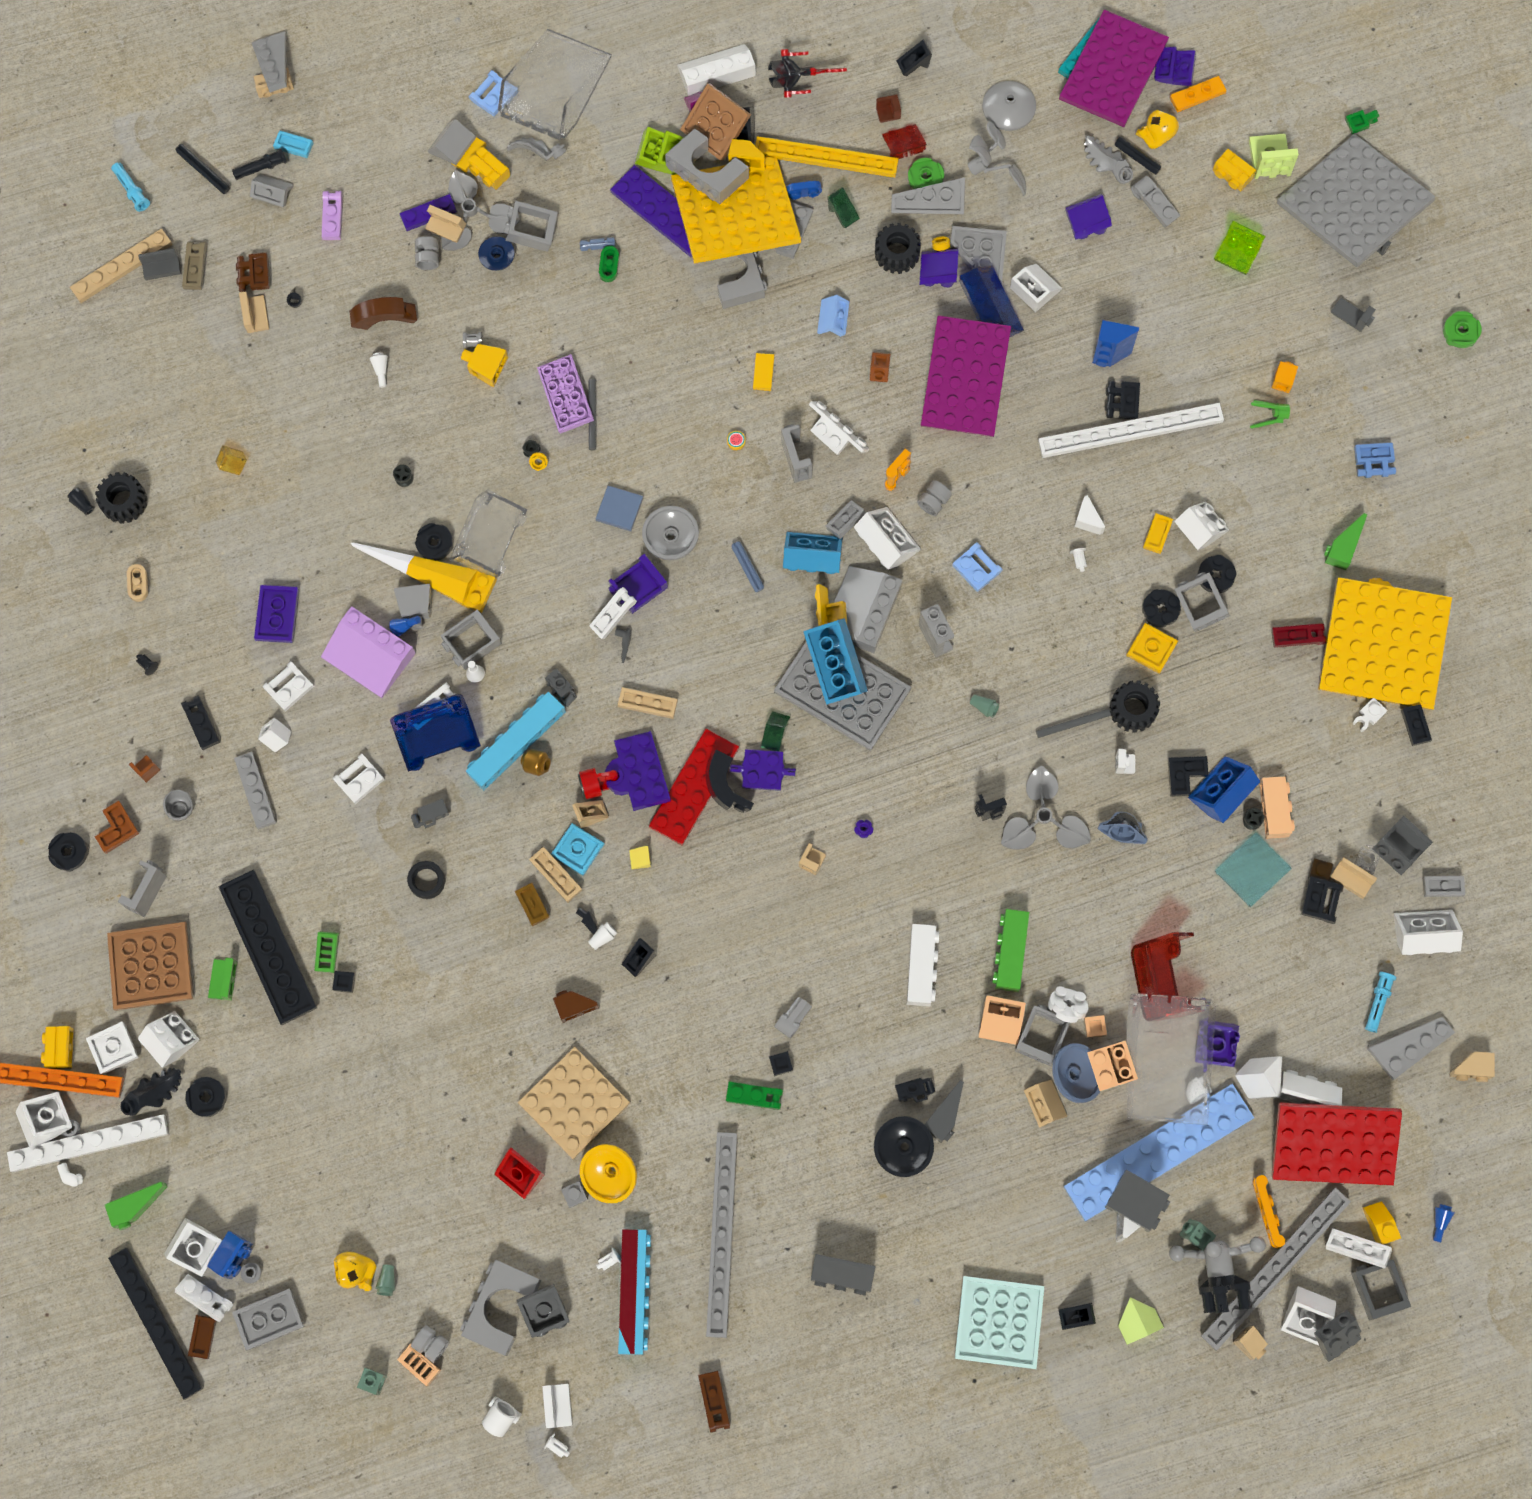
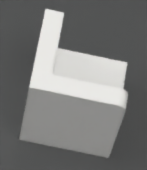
M273 718L262 726L258 740L272 751L277 752L288 744L291 730Z

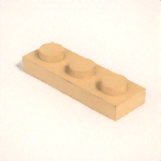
M622 687L618 707L674 719L678 699Z
M544 847L529 859L567 903L582 891L581 887Z

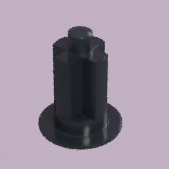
M138 654L136 656V662L145 670V675H152L158 669V662H152L145 654Z

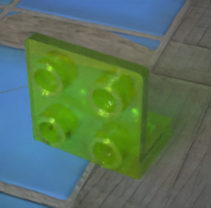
M1232 221L1214 260L1247 275L1266 236Z

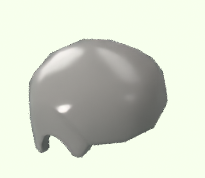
M179 789L172 790L164 798V812L174 821L185 820L192 813V799L185 791Z

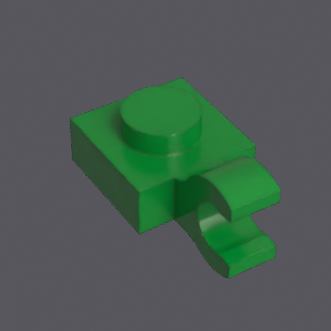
M1361 110L1347 115L1345 121L1351 133L1355 134L1369 129L1370 124L1378 122L1379 114L1377 110L1367 114Z

